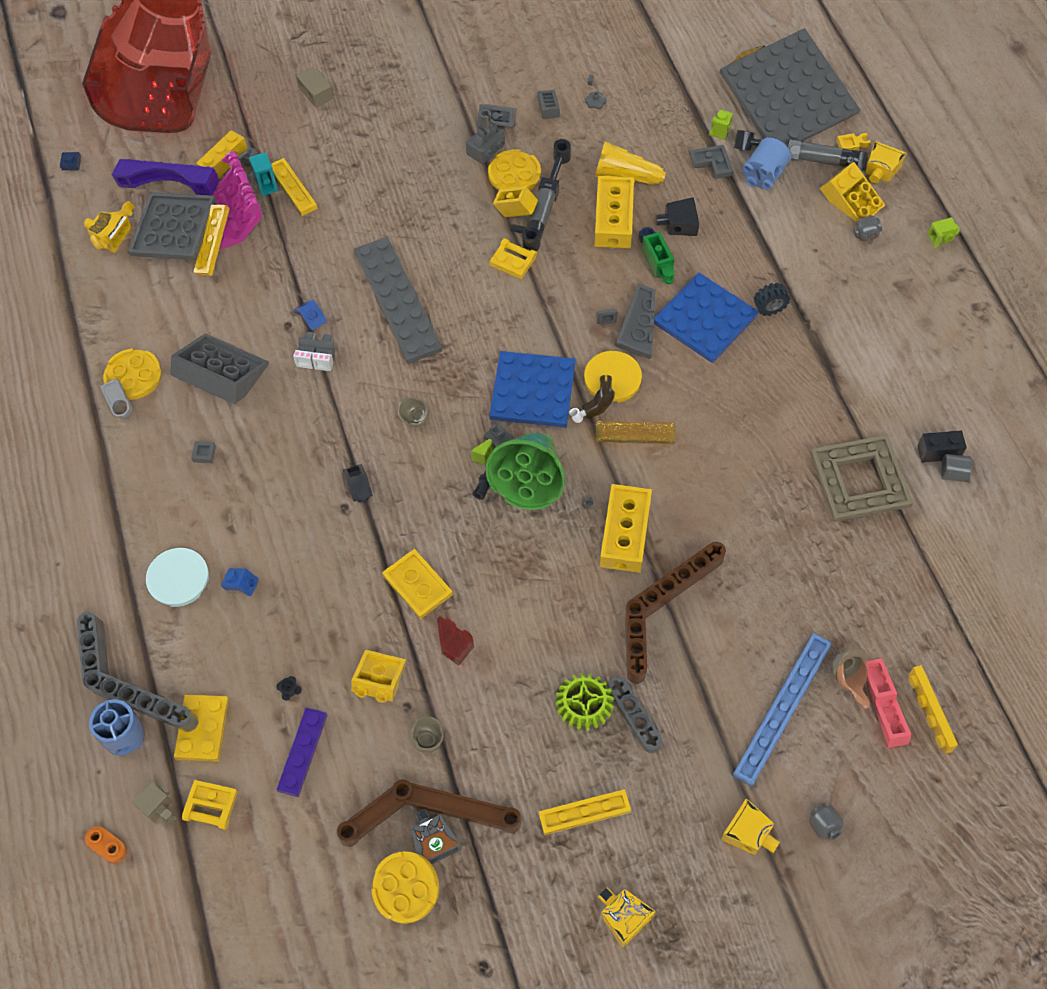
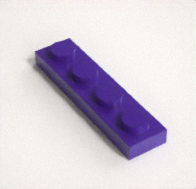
M305 708L276 789L278 792L299 798L328 716L326 712Z

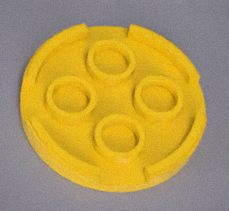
M518 149L506 150L497 154L488 167L490 183L497 190L525 186L531 190L538 184L541 177V166L537 158Z
M131 348L115 354L107 362L108 365L103 374L104 384L117 378V380H120L128 399L134 400L150 394L158 386L162 376V369L154 354L149 351L133 350Z
M606 351L597 354L588 362L584 372L585 386L594 397L600 390V377L605 375V381H607V375L611 376L612 390L615 392L613 402L617 401V403L633 397L638 392L642 380V371L637 361L630 355L619 351Z
M404 851L391 854L382 860L375 870L373 889H371L372 898L379 912L388 920L405 924L419 921L427 916L436 904L439 894L437 873L432 864L418 853Z

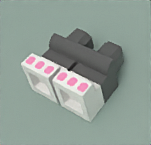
M306 332L304 338H299L298 349L295 350L293 355L296 367L309 369L314 367L317 370L332 371L335 357L333 336L325 334L322 340H316V334Z

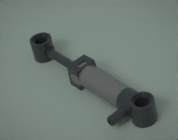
M737 130L734 148L751 151L752 145L758 146L762 140L755 139V133ZM790 139L789 144H785L790 150L792 159L846 167L855 162L861 171H865L869 156L868 152Z
M559 139L554 143L553 159L555 163L550 177L541 178L537 195L538 202L532 215H530L527 226L511 225L510 230L512 232L522 234V246L529 251H537L540 248V241L553 203L554 201L556 202L559 194V180H556L561 164H566L571 159V144L566 139Z

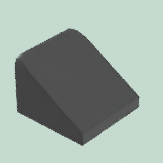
M617 309L596 312L598 324L615 323L617 321Z

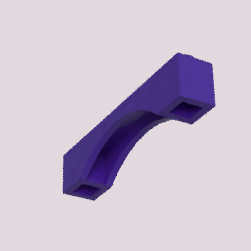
M119 159L111 174L119 187L136 188L149 182L166 180L180 182L187 185L198 195L209 196L213 195L220 181L214 167L132 159Z

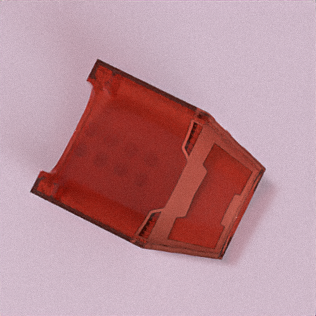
M121 0L118 6L114 5L112 7V14L110 16L106 15L102 20L82 82L89 103L100 118L121 129L159 133L184 131L194 121L212 54L202 0Z

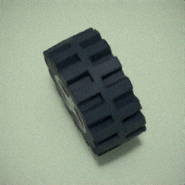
M782 283L765 285L763 289L760 288L759 292L755 293L753 298L759 313L763 314V316L775 315L777 312L783 311L782 309L786 308L790 303V296Z

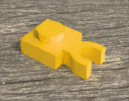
M854 133L837 136L836 140L839 148L859 151L860 147L868 148L871 144L870 140L864 141L867 139V133H862L859 136H855Z

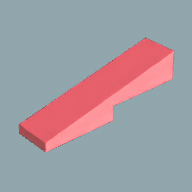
M882 658L867 661L868 674L866 682L887 747L908 745L911 733L897 702V692Z

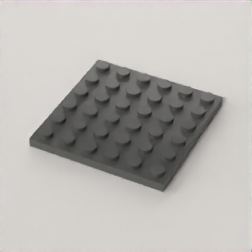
M805 28L721 68L719 71L763 139L775 138L784 144H789L790 139L805 141L860 112V108Z

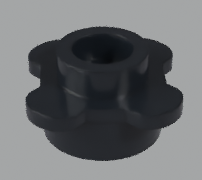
M289 676L276 685L277 690L282 693V699L285 701L290 700L295 694L299 695L302 691L301 687L297 685L294 676Z

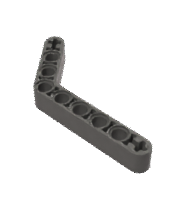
M84 612L78 617L77 629L82 683L86 688L108 700L117 699L124 701L132 710L185 732L193 731L198 726L199 720L197 715L188 708L109 676L103 622L91 612ZM170 708L169 712L164 715L165 711ZM180 716H182L183 718H186V720H180L179 718Z

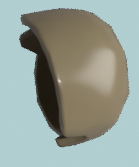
M414 396L403 399L398 405L397 413L399 418L407 426H422L429 418L427 404Z
M423 716L417 719L410 733L413 746L423 753L433 752L438 749L444 737L440 721L432 716Z

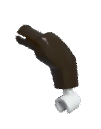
M605 375L600 377V390L592 401L582 406L583 411H580L578 408H573L569 411L574 422L580 423L583 420V416L589 419L600 415L611 405L615 397V392L612 390V377L607 375V381H605Z

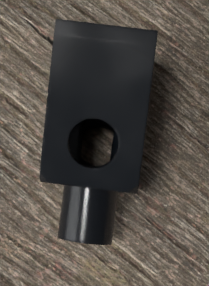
M694 197L667 203L665 214L656 215V225H667L669 235L698 236L699 220Z

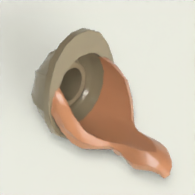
M855 647L837 654L832 661L833 677L842 688L851 692L857 704L861 705L864 710H867L870 700L863 691L868 674L866 666L867 654L861 647Z

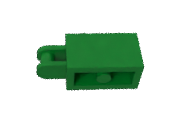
M661 232L644 236L642 252L655 278L661 277L665 284L673 283L675 273L673 269L674 258Z

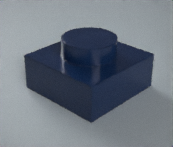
M62 152L60 160L61 170H79L80 153Z

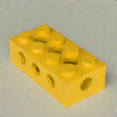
M598 176L594 247L631 248L634 177Z
M611 485L600 567L641 573L652 489Z

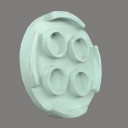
M174 548L161 553L152 561L146 573V585L152 597L156 601L171 607L185 606L194 602L201 596L200 594L205 589L207 582H209V569L205 560L197 552L187 548Z

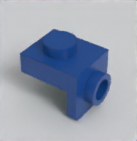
M229 568L221 587L225 590L242 591L247 596H252L259 579L247 569Z

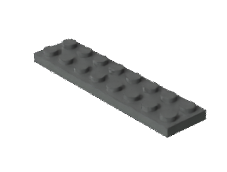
M388 237L354 248L359 264L407 364L442 352V346Z

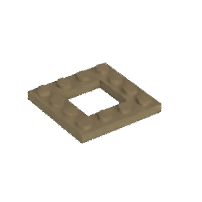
M888 435L811 449L810 455L834 522L912 507L913 501ZM873 459L884 490L848 497L838 466Z

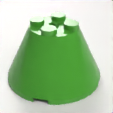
M526 433L521 437L504 442L491 452L486 463V477L493 491L503 496L505 502L518 508L527 510L546 508L556 499H559L565 487L564 469L553 439L549 435Z

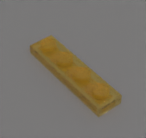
M596 421V442L675 444V423Z

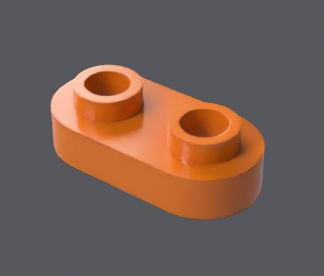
M95 826L88 830L85 835L86 845L109 863H119L125 858L127 854L125 844L103 827ZM96 834H99V839L93 841V837ZM116 847V851L111 854L110 849Z

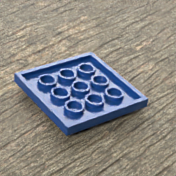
M698 273L654 318V324L711 363H714L758 316L759 311L706 276Z
M500 351L489 415L490 420L567 428L576 359Z

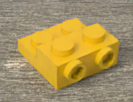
M365 650L351 680V692H354L356 696L361 698L366 697V695L375 697L381 703L386 701L393 702L399 688V680L406 666V659Z

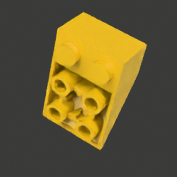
M855 162L843 168L819 188L832 205L855 222L860 218L876 214L885 206V203Z

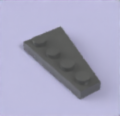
M638 283L615 344L616 347L648 359L652 357L655 289Z

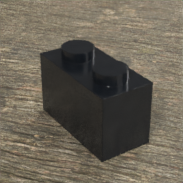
M962 430L924 433L917 445L921 463L942 461L944 454L963 455L967 448Z

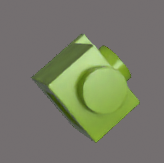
M720 109L717 116L714 115L712 119V128L709 135L726 140L731 129L733 113Z
M951 217L932 222L928 236L934 247L937 248L940 243H948L954 240L955 235L960 233V229Z

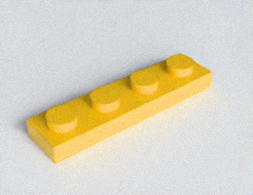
M284 158L271 163L275 179L301 216L318 209L317 204Z
M211 205L203 242L193 272L196 275L212 276L230 209L226 205Z
M922 665L913 667L909 673V683L916 690L918 703L925 710L929 727L934 730L937 746L940 749L942 748L944 754L951 753L958 746Z
M623 789L538 811L543 833L548 835L631 813V807L626 791Z

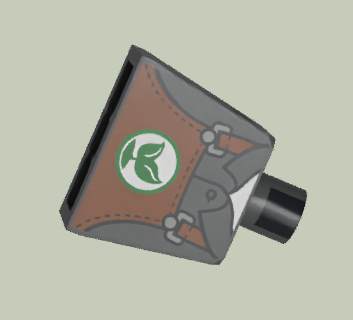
M427 809L420 810L415 814L419 825L413 827L411 831L418 854L425 857L431 864H434L461 851L458 839L440 815L431 818Z

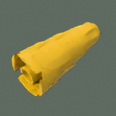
M604 142L595 177H634V183L640 182L652 185H659L660 182H664L666 172L663 171L664 168L643 159L641 156L627 152L628 150L610 144V142Z

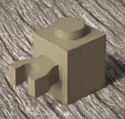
M151 782L132 802L152 822L159 816L169 824L176 819L173 813L167 809L172 803L168 797L170 792L161 784L157 787Z

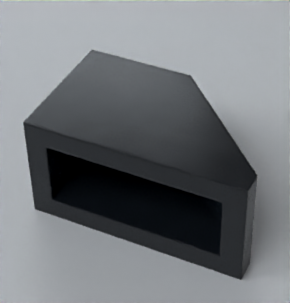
M362 464L343 469L354 502H364L373 496Z

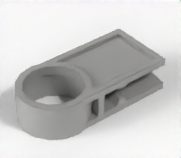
M115 378L100 386L112 414L120 419L129 417L133 408L120 380ZM121 402H126V412L117 415V405Z

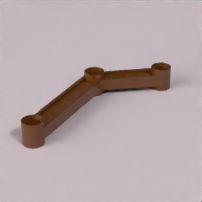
M401 779L396 781L390 789L350 819L342 822L337 828V835L344 846L352 847L362 837L405 805L501 829L508 833H515L520 829L521 815L513 807L508 808ZM406 788L409 790L406 796L398 795L400 789ZM509 816H514L517 821L510 825L505 822V819ZM346 830L354 831L350 838H343V833Z

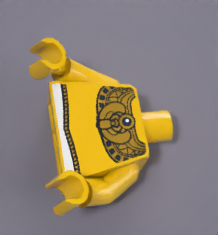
M129 201L123 204L120 211L99 212L94 220L91 218L85 219L84 227L88 229L90 241L96 250L107 249L115 253L129 234L132 226L128 216H132V210L136 208Z

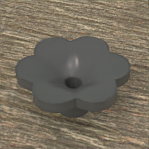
M597 91L589 93V96L585 98V103L591 109H601L607 101L604 95Z

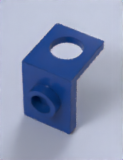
M314 299L306 301L293 310L294 313L300 312L311 331L327 321Z

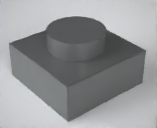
M195 441L191 457L192 461L197 463H213L216 449L215 443Z

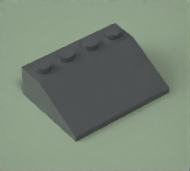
M205 333L171 356L170 375L214 396L220 397L229 403L236 404L248 394L269 365V361Z

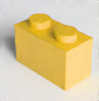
M526 186L499 189L493 205L504 217L532 215L538 199Z

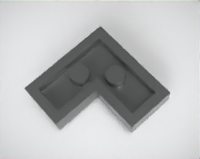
M724 145L690 150L689 156L693 168L711 166L715 179L733 176V169Z

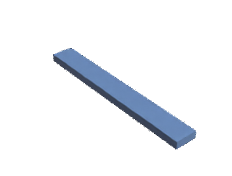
M815 633L812 634L732 776L751 787L753 786L832 645L831 642Z

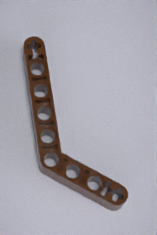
M710 543L628 601L625 610L627 678L630 682L639 684L646 677L647 646L645 619L718 568L723 563L726 548L722 543ZM695 564H702L704 567L699 568ZM686 575L688 578L682 579L679 576ZM669 586L672 590L667 591L663 587ZM647 598H654L656 601L649 602ZM636 609L640 613L633 614L630 612V610ZM631 629H638L640 633H632ZM633 648H638L641 650V653L636 654L633 653L631 650ZM639 663L638 671L640 673H636V671L634 670L635 664Z

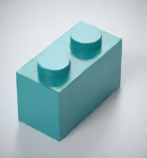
M266 152L249 157L254 179L261 196L277 192L278 188L273 168Z

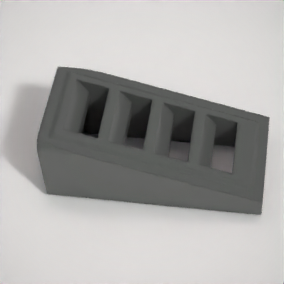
M555 89L538 91L542 118L560 117V108Z

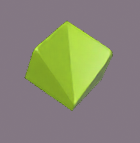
M492 439L486 440L471 451L472 461L483 465L487 463L493 451Z

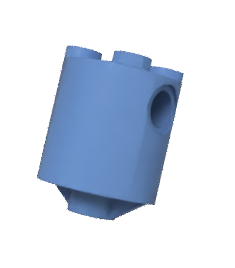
M763 139L743 166V174L747 179L746 183L750 187L757 186L761 189L770 190L791 160L789 148L778 139Z
M117 699L106 700L92 711L89 718L90 731L110 754L127 755L143 745L145 733L142 721L124 701Z

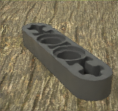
M622 677L612 678L608 688L612 690L610 696L614 697L616 706L642 748L648 753L657 752L662 744L661 735L627 681ZM614 684L622 685L621 691L624 695L622 698L618 689L613 690ZM628 700L632 701L635 704V708L633 710H626L623 707V703ZM639 718L644 719L647 725L639 729L634 725V721ZM649 729L651 730V731H649V734H648L649 737H650L652 740H654V739L657 740L656 743H655V746H653L652 744H649V745L647 744V743H648V737H647V735H646L645 733H646Z

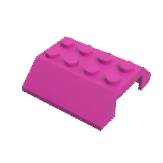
M235 151L228 152L222 160L225 163H229L230 170L217 185L212 195L217 199L216 205H226L230 208L219 250L243 242L262 218L260 205Z

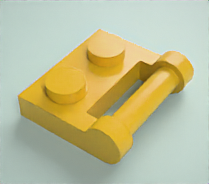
M504 238L489 264L522 280L536 259L537 252L534 250L529 251ZM509 249L527 258L526 260H524L520 257H517L513 254L506 252V250Z
M194 780L182 814V820L203 822L226 830L238 794L237 789ZM198 805L222 811L221 817L194 811V807Z

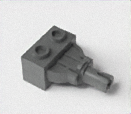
M488 109L480 111L477 133L466 142L467 155L482 165L505 145V132L495 125V121L491 119V111Z

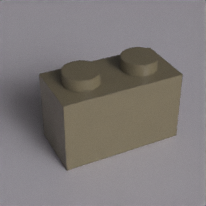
M314 66L296 75L299 89L316 108L334 99L332 84L329 81L327 82L323 74L317 71Z

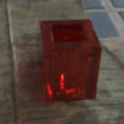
M439 616L437 622L442 655L459 666L474 648L473 636L466 630L461 631L458 629L456 624L449 618L444 619Z

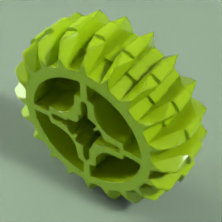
M580 673V678L577 679L573 674L572 682L565 679V686H559L560 692L556 693L558 700L555 702V706L559 708L557 710L558 715H563V722L570 720V728L577 724L578 731L581 729V726H585V730L589 731L590 725L597 729L598 722L604 725V718H610L611 713L609 711H613L614 705L611 703L614 702V697L610 696L612 693L611 688H606L607 682L600 683L601 678L599 676L594 680L591 673L588 675V678L584 677V673ZM580 689L578 695L568 698L573 691ZM588 689L594 690L598 695L590 693ZM583 694L585 696V699L587 700L586 709L585 705L582 704ZM602 705L596 713L589 715V711L592 708ZM570 708L579 710L582 715L574 713Z

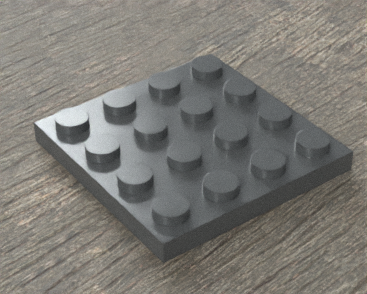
M150 192L128 253L131 256L196 260L203 242L211 205H216L217 199L215 196Z

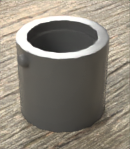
M944 454L941 463L942 480L968 482L972 469L971 457Z

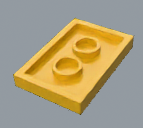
M415 548L382 572V576L420 620L453 596V591Z
M184 695L183 706L197 715L199 723L193 731L185 732L180 729L178 730L174 753L176 760L219 762L229 702L227 696Z

